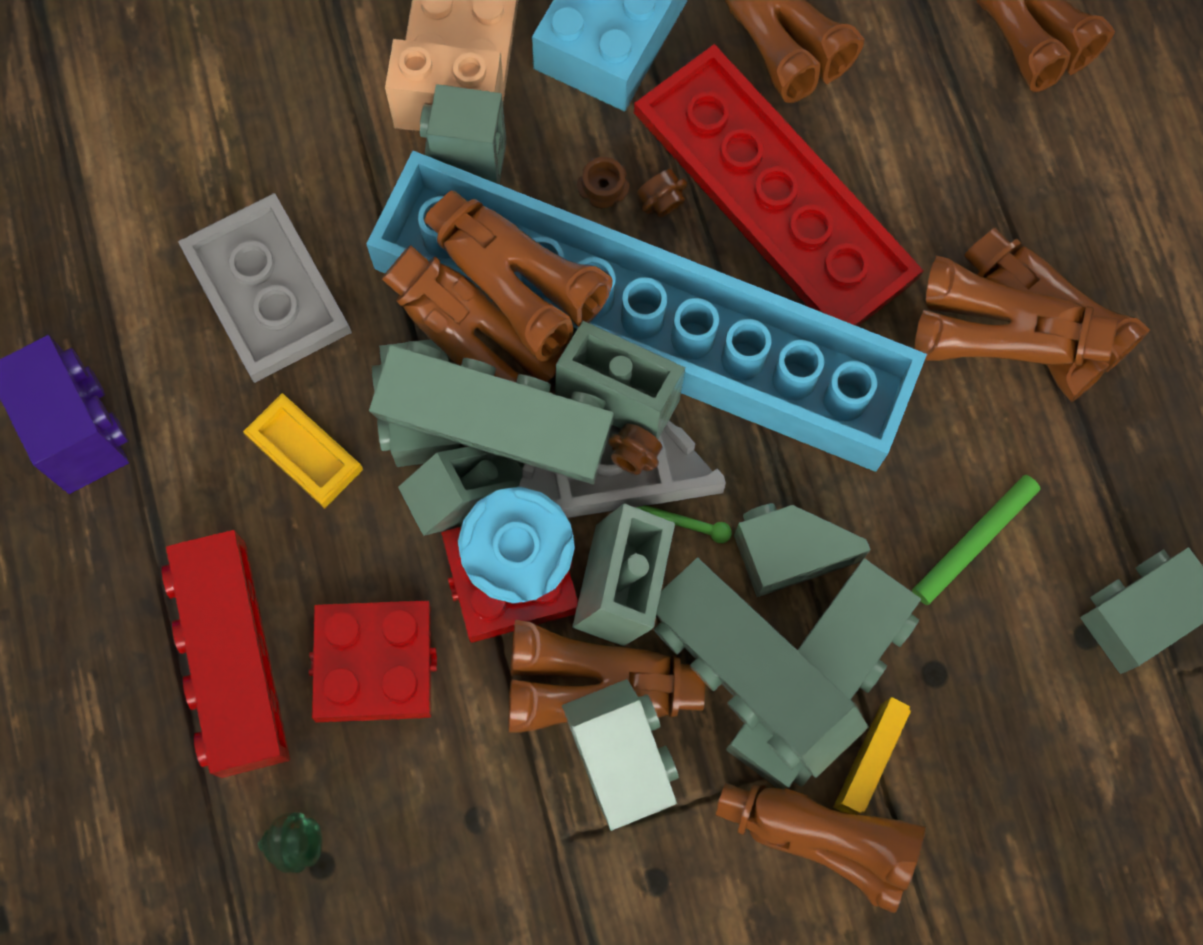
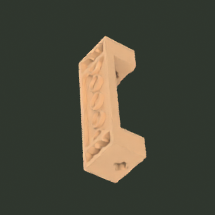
M412 0L406 40L393 39L385 84L394 128L420 131L423 105H432L436 84L502 93V101L504 100L518 0Z

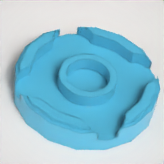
M523 487L496 490L477 501L463 520L458 540L461 563L472 584L489 597L510 603L536 600L554 590L569 571L575 549L572 527L561 507L542 492Z

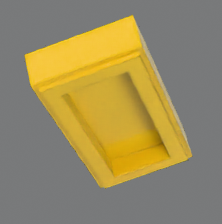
M283 393L243 431L252 443L324 509L363 470L362 465Z
M893 697L880 705L833 808L848 814H861L865 812L911 712L909 710L910 706Z

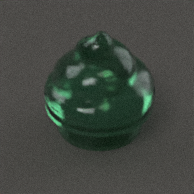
M298 812L285 813L273 820L270 828L264 831L262 839L258 842V848L266 859L281 872L299 873L306 867L313 866L318 861L322 850L321 830L313 818H306Z

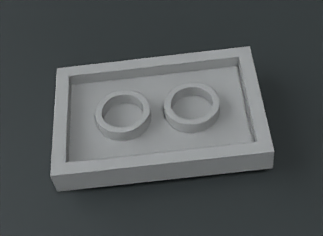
M275 193L178 241L254 383L352 333L345 317Z

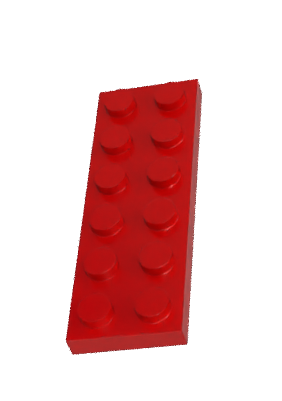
M715 44L634 103V114L808 307L859 327L920 279L924 270Z

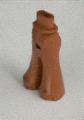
M725 0L729 11L743 25L755 42L766 63L775 88L787 103L797 102L810 95L817 86L819 76L825 84L837 79L855 62L863 48L865 39L855 27L827 18L806 0Z
M976 0L982 9L991 15L1002 31L1018 68L1032 92H1040L1056 84L1065 70L1069 75H1072L1089 65L1106 48L1115 33V30L1104 17L1084 13L1066 0Z
M455 190L449 191L427 212L424 218V222L438 233V245L445 249L454 263L496 303L511 322L523 345L539 361H547L562 351L572 339V321L578 327L582 321L590 323L600 312L610 295L613 283L612 277L600 268L578 264L555 254L533 240L494 210L483 206L476 199L467 201ZM514 272L520 273L561 310L535 294Z
M993 228L964 255L979 271L977 275L1016 289L1063 298L1080 304L1085 308L1087 306L1093 307V315L1118 319L1109 363L1084 359L1082 366H1075L1074 359V363L1046 364L1056 384L1071 402L1090 389L1102 377L1105 371L1108 373L1121 362L1150 331L1139 319L1109 310L1086 296L1042 257L1027 247L1022 246L1018 239L1012 242L1008 241L996 228Z
M410 245L381 278L399 294L396 302L404 307L414 323L457 365L461 366L463 358H470L495 367L494 376L516 383L518 375H521L474 334V330L477 329L498 344L530 377L546 382L556 373V363L566 347L547 361L536 359L523 345L511 322L496 303L465 276L451 267L440 263L441 260L436 256L428 261Z
M936 256L927 285L926 304L930 311L965 314L1010 323L1004 325L982 324L923 310L917 328L915 349L927 354L925 361H941L962 357H988L1048 365L1074 363V359L1075 366H1082L1084 359L1109 363L1118 319L1093 315V307L1087 306L1085 308L1080 304L1063 298L1020 290L993 282L976 275L948 258Z
M515 620L511 675L597 679L600 684L563 686L511 680L508 733L528 732L560 723H567L561 705L626 679L638 697L648 694L658 718L668 715L669 717H677L679 710L703 711L705 683L692 670L690 664H681L679 656L672 655L670 659L668 655L646 649L583 642L558 635L531 622Z
M725 783L716 810V816L739 824V834L744 835L746 829H749L752 838L762 845L800 856L828 867L857 886L872 905L879 906L892 913H896L902 894L910 884L926 829L925 826L905 821L842 813L829 809L808 798V795L789 788H766V786L753 784L751 791Z

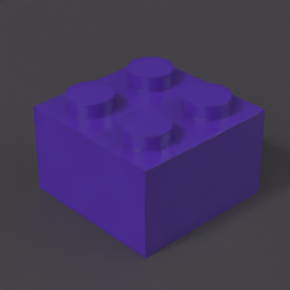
M47 335L0 359V400L33 466L68 494H71L129 464L121 445L129 442L128 437L114 413L108 414L99 399L105 396V393L96 375L89 366L84 367L72 347L63 351Z

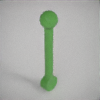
M647 505L635 507L671 521L677 526L711 535L713 541L717 543H725L732 536L731 527L725 522H717L713 525Z

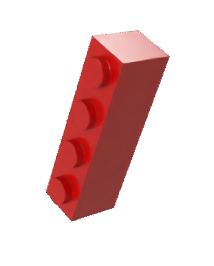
M235 530L166 546L169 564L163 565L161 568L162 579L168 597L170 599L176 598L180 619L172 621V631L179 653L187 654L190 675L183 677V689L189 708L191 710L197 709L201 731L194 733V746L201 767L208 766L210 774L225 778L291 761L246 542Z

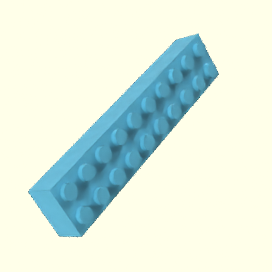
M412 151L366 243L375 270L386 273L403 251L412 245L428 261L436 256L441 260L440 263L459 272L481 289L454 263L447 251L438 245V233L424 222L427 212L449 191L455 190L467 201L476 199L483 206L494 210L533 240L555 254L578 264L598 267L612 277L613 283L610 295L590 324L686 367L681 390L682 394L875 472L888 455L927 356L926 353ZM514 272L535 294L561 310L520 273ZM572 321L574 336L578 326Z

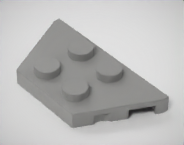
M669 420L658 439L663 447L657 457L659 465L652 471L642 470L639 475H634L621 469L611 459L613 450L607 440L594 485L524 464L519 487L542 492L557 503L566 517L569 518L614 511L623 503L639 507L722 494L726 482L724 475L718 469L712 471L694 451L695 443L687 433ZM612 425L609 437L612 434L618 435L621 429Z

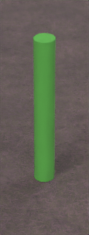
M1023 475L912 589V592L921 598L923 604L929 605L1040 491L1039 484L1032 477Z

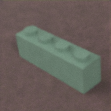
M409 341L406 349L390 344L369 412L377 419L594 485L614 421V412L604 410L605 400L577 391H573L571 399L549 393L551 387L549 383L526 375H518L516 383L494 376L495 367L470 358H463L461 366L440 360V350L422 343Z
M698 557L661 591L656 613L660 623L653 630L674 653L678 654L685 648L696 659L690 664V667L711 690L715 691L722 684L734 696L727 704L749 728L753 729L761 723L773 735L766 743L789 768L793 769L801 763L815 778L818 777L868 728L857 706Z
M864 558L797 651L850 700L859 688L868 693L888 666L880 660V657L890 643L893 642L898 647H901L918 624L919 619L911 613L919 604L921 598ZM744 723L725 750L776 788H789L792 782L802 787L812 774L801 763L793 769L789 768L766 743L773 735L761 723L753 729Z

